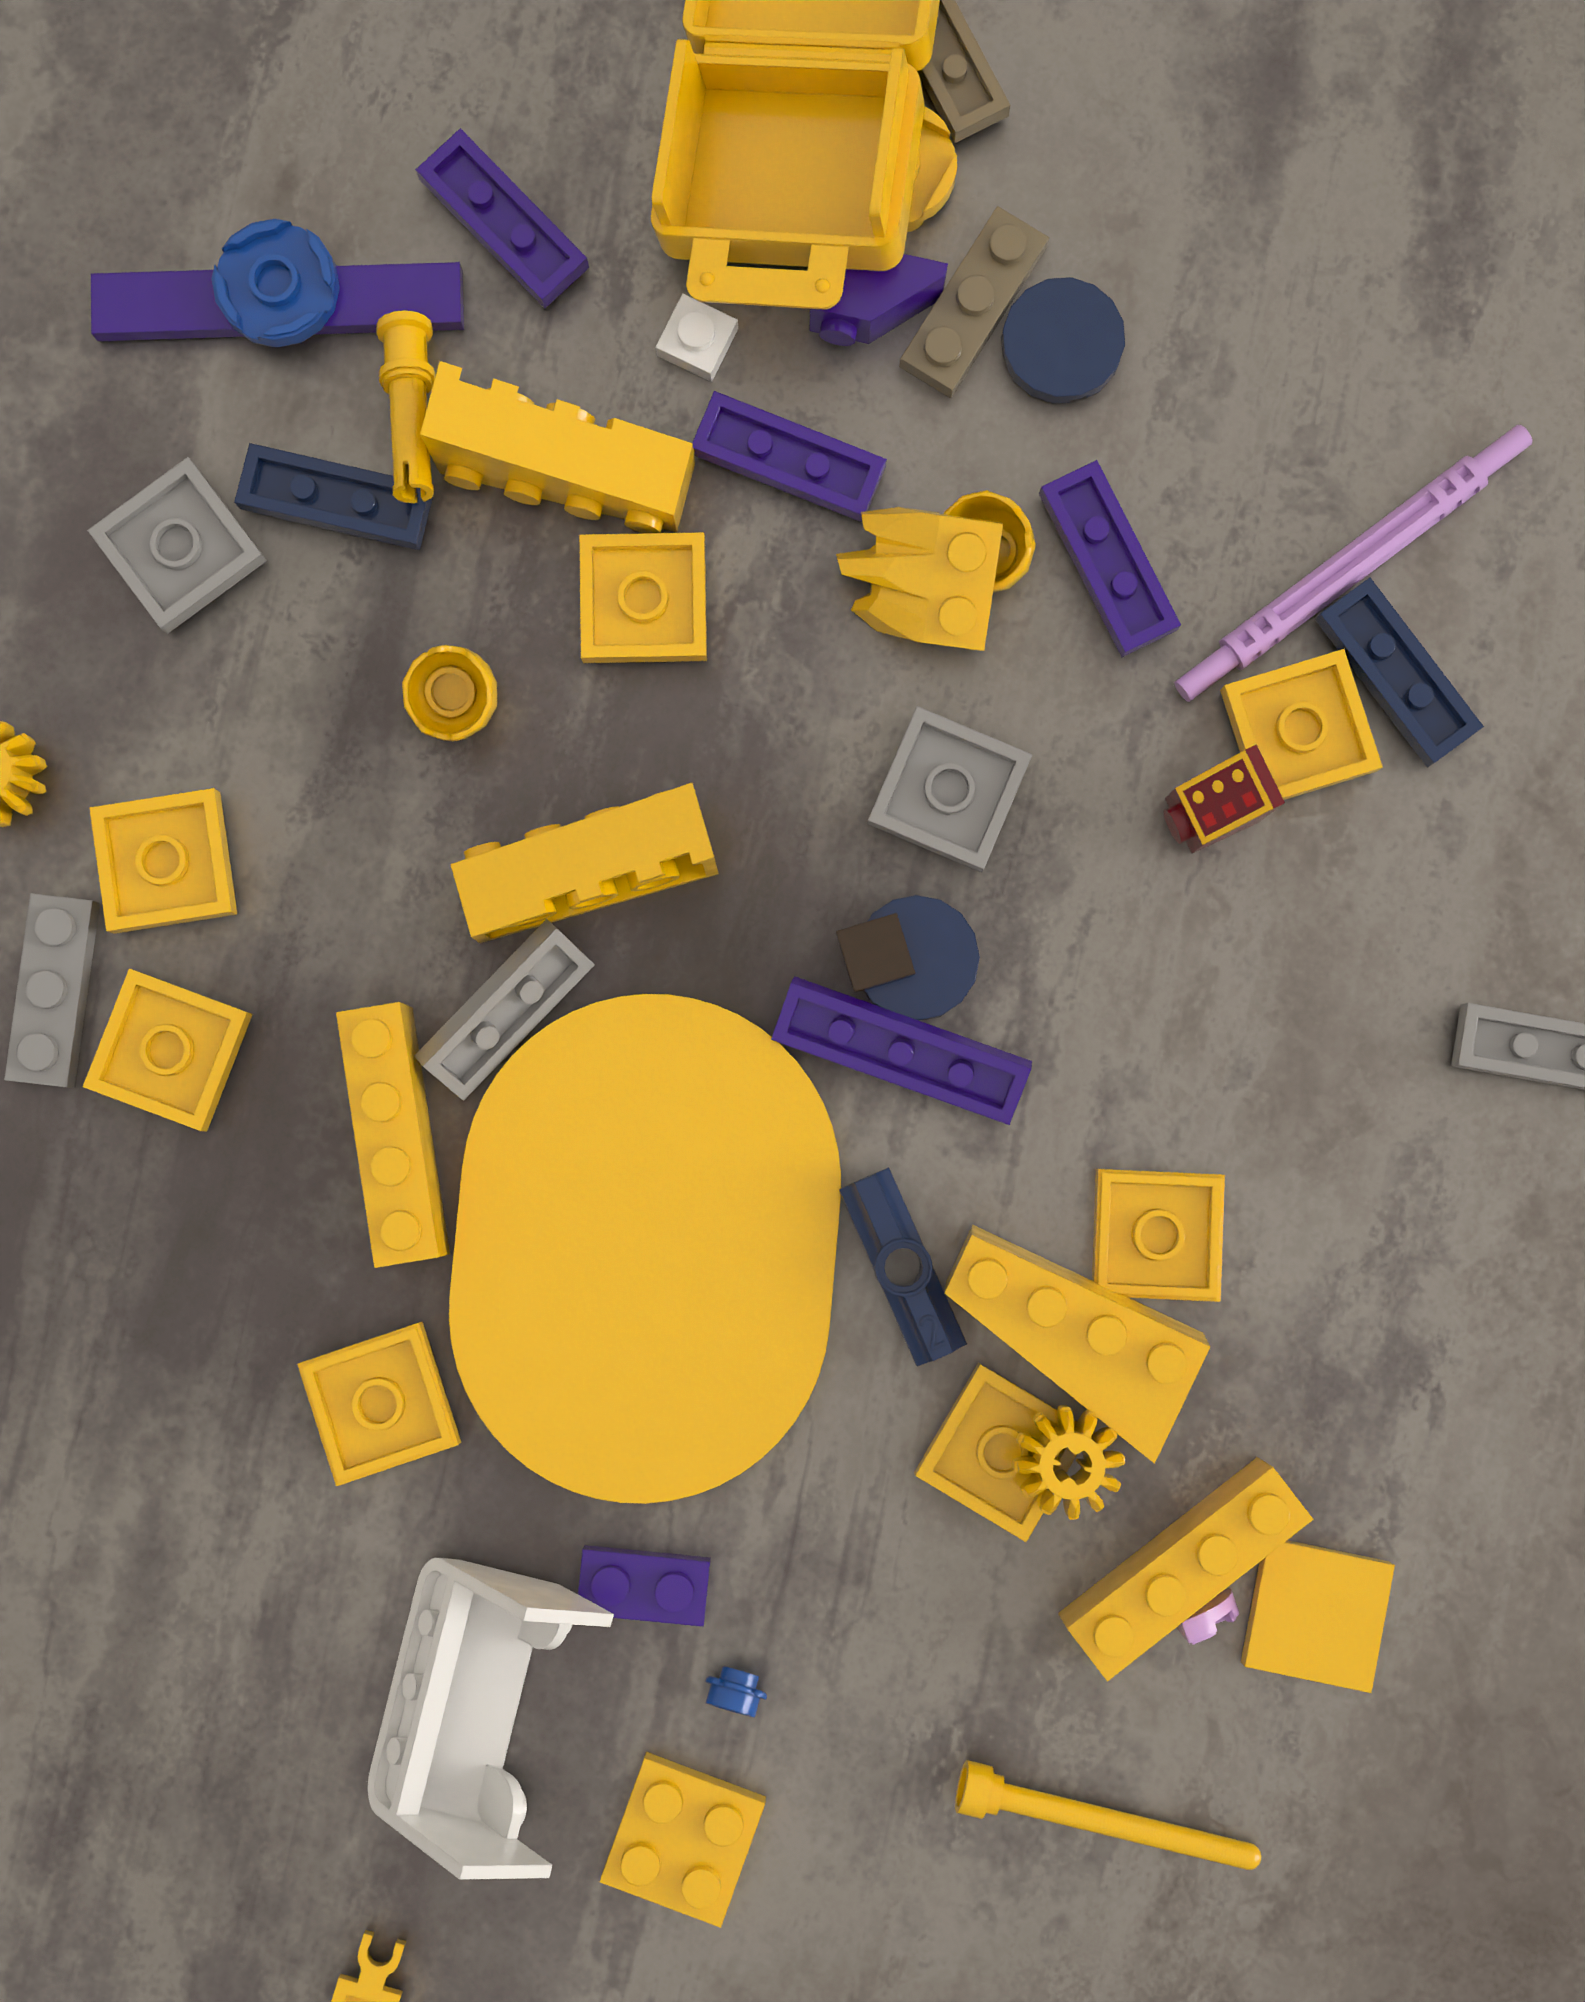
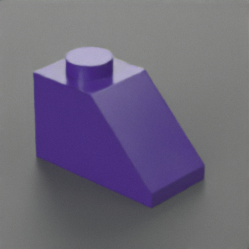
M904 254L898 265L887 271L846 269L840 301L829 309H810L809 331L819 333V336L824 341L834 345L851 346L855 344V341L870 344L936 303L944 290L948 263Z

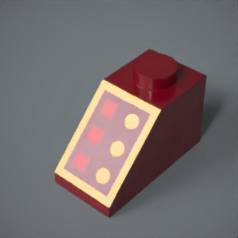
M1256 744L1176 787L1165 798L1169 808L1163 812L1167 826L1174 839L1179 844L1186 841L1193 854L1259 823L1285 804V801Z

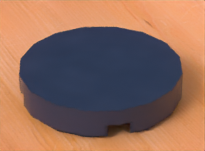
M1073 277L1046 279L1026 289L1010 307L1001 335L1002 351L1007 363V369L1013 381L1029 395L1053 404L1070 403L1071 400L1081 399L1085 396L1088 398L1100 392L1115 375L1125 347L1124 321L1113 300L1094 284Z
M919 895L894 899L872 913L868 921L897 913L915 975L864 990L872 1004L919 1021L941 1017L963 1001L976 981L980 955L975 933L959 911L940 899Z

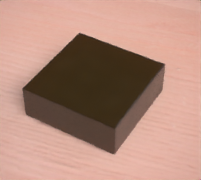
M897 913L836 931L837 940L854 993L915 975Z

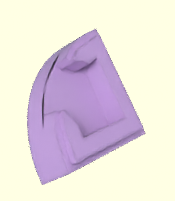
M1231 1588L1223 1590L1177 1627L1189 1644L1192 1643L1194 1645L1216 1635L1217 1628L1215 1624L1225 1620L1227 1622H1234L1236 1620V1617L1239 1615V1609Z

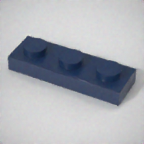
M249 443L234 503L241 510L420 551L433 497L423 502L420 488H416L418 503H405L393 496L392 487L394 479L392 475Z
M1371 577L1315 618L1338 650H1345L1350 667L1427 768L1484 727Z

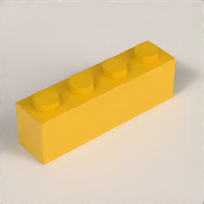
M395 1002L336 1012L374 1268L450 1255L422 1066L414 1056L419 1051L413 1008L404 1003Z
M1256 1457L1058 1614L1068 1631L1108 1682L1314 1519L1274 1467Z

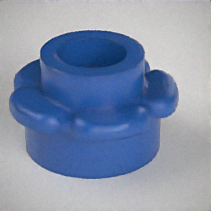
M722 1666L719 1678L708 1676L705 1680L706 1683L711 1684L706 1704L754 1718L760 1699L766 1700L767 1694L756 1689L759 1676Z

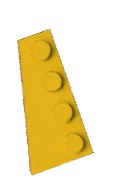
M439 361L420 436L439 473L444 474L445 481L468 490H480L481 484L504 489L505 496L528 505H539L541 499L564 504L565 511L583 519L599 520L601 514L625 519V526L640 533H661V529L673 532L678 531L695 466L693 443L617 418L608 419L606 428L595 425L594 416L580 409V406L556 399L555 403H549L546 408L535 405L528 397L517 393L519 386L493 378L491 388L484 389L460 381L461 367Z
M693 783L663 791L621 807H609L586 815L585 819L562 827L560 824H552L533 829L524 834L525 839L501 847L500 842L477 845L464 851V860L450 864L471 938L478 943L538 927L546 919L552 923L719 874Z
M973 1224L946 1280L944 1293L1087 1410L1097 1414L1103 1423L1113 1428L1119 1436L1155 1464L1210 1349V1345L1203 1332L1133 1299L1106 1289L1084 1276Z

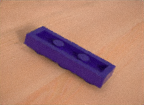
M461 128L415 169L419 180L544 309L589 268L587 257Z
M716 391L711 396L692 442L694 456L860 522H862L861 512L868 511L887 459Z
M1095 460L1041 486L1039 496L1121 657L1176 632L1181 623L1098 461Z

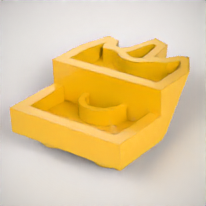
M902 507L861 512L863 529L876 536V544L867 550L836 554L841 575L871 583L869 594L855 600L851 611L877 632L921 643L984 651L1003 523Z

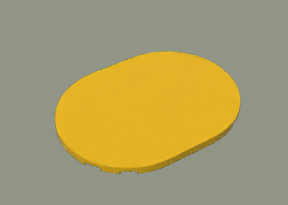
M639 994L595 1002L568 1013L532 1036L509 1058L497 1073L480 1102L466 1141L461 1173L449 1297L451 1345L458 1373L477 1414L491 1434L511 1455L546 1480L572 1492L599 1500L643 1504L673 1501L700 1494L742 1474L762 1459L795 1423L814 1389L826 1353L830 1328L841 1202L839 1189H841V1169L833 1126L824 1103L812 1081L789 1052L779 1042L771 1040L772 1037L757 1025L718 1005L694 998L668 994Z

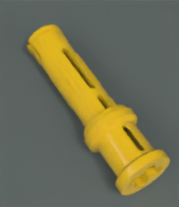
M406 310L394 311L383 315L376 324L378 339L383 342L384 365L379 370V382L384 391L389 395L394 479L392 491L393 496L399 501L418 503L416 488H420L423 502L431 499L434 495L430 453L420 436L428 406L427 394L431 392L435 380L434 368L428 363L427 342L432 338L433 328L431 320L423 314Z

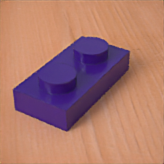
M585 1545L582 1549L578 1595L613 1613V1618L704 1627L711 1557Z

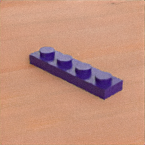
M796 976L791 981L771 1038L773 1041L1007 1125L1011 1123L1032 1069V1061Z

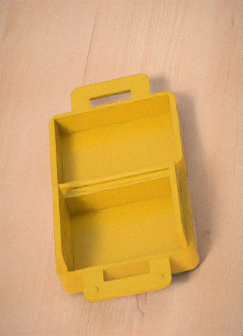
M685 0L682 19L688 40L677 39L652 190L651 224L662 250L668 256L674 259L690 260L686 287L691 297L697 301L708 303L824 310L834 307L840 301L846 269L887 271L898 265L904 255L925 107L921 81L917 71L923 69L929 63L932 56L940 0ZM727 262L808 267V270L727 266Z

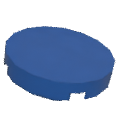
M280 219L254 222L231 235L222 247L224 253L219 259L218 266L214 265L211 278L215 302L232 328L253 343L272 347L302 343L322 330L334 313L340 290L336 264L320 238L308 229L304 230L301 227L293 226L290 221Z

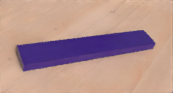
M460 262L336 266L340 285L336 308L322 330L316 334L377 333L376 324L378 319L385 314L404 310L425 315L431 320L433 331L464 330L463 270ZM213 270L91 273V334L97 341L244 337L232 328L215 302L211 279Z

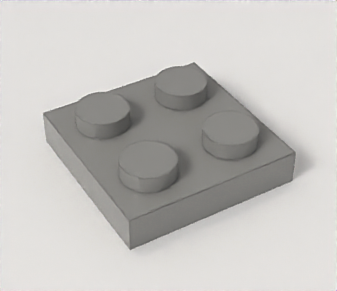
M189 457L185 458L87 530L157 625L166 634L170 633L267 561Z
M917 706L867 824L982 873L1032 754Z

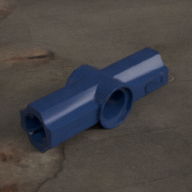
M890 1168L883 1169L839 1189L873 1267L875 1277L881 1285L915 1365L920 1366L935 1361L967 1345L934 1270L931 1256L923 1245ZM901 1248L914 1251L920 1261V1269L916 1278L905 1284H898L889 1280L884 1269L885 1261L889 1254Z

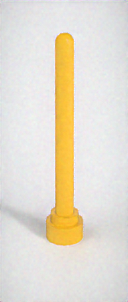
M966 1760L960 1773L955 1798V1811L959 1814L983 1819L986 1813L997 1815L1000 1809L1246 1870L1255 1869L1261 1862V1852L1252 1843L1004 1783V1776L995 1774L993 1766Z

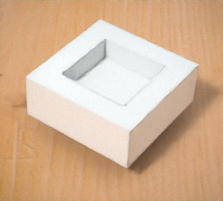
M682 293L655 347L658 357L712 382L738 331V319Z

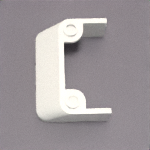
M430 1559L424 1565L418 1577L369 1772L368 1798L374 1813L460 1880L549 1878L552 1864L517 1840L520 1826L526 1816L527 1802L517 1779L503 1769L532 1648L545 1650L557 1648L564 1641L572 1625L611 1627L614 1614L556 1583L459 1559Z

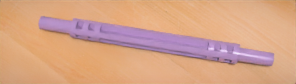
M1516 425L1475 457L1464 456L1411 498L1267 606L1263 607L1231 633L1223 637L1219 641L1220 648L1174 682L1179 694L1187 702H1190L1235 667L1243 670L1437 522L1444 519L1457 507L1464 504L1488 485V477L1532 445V437L1527 429L1522 425Z

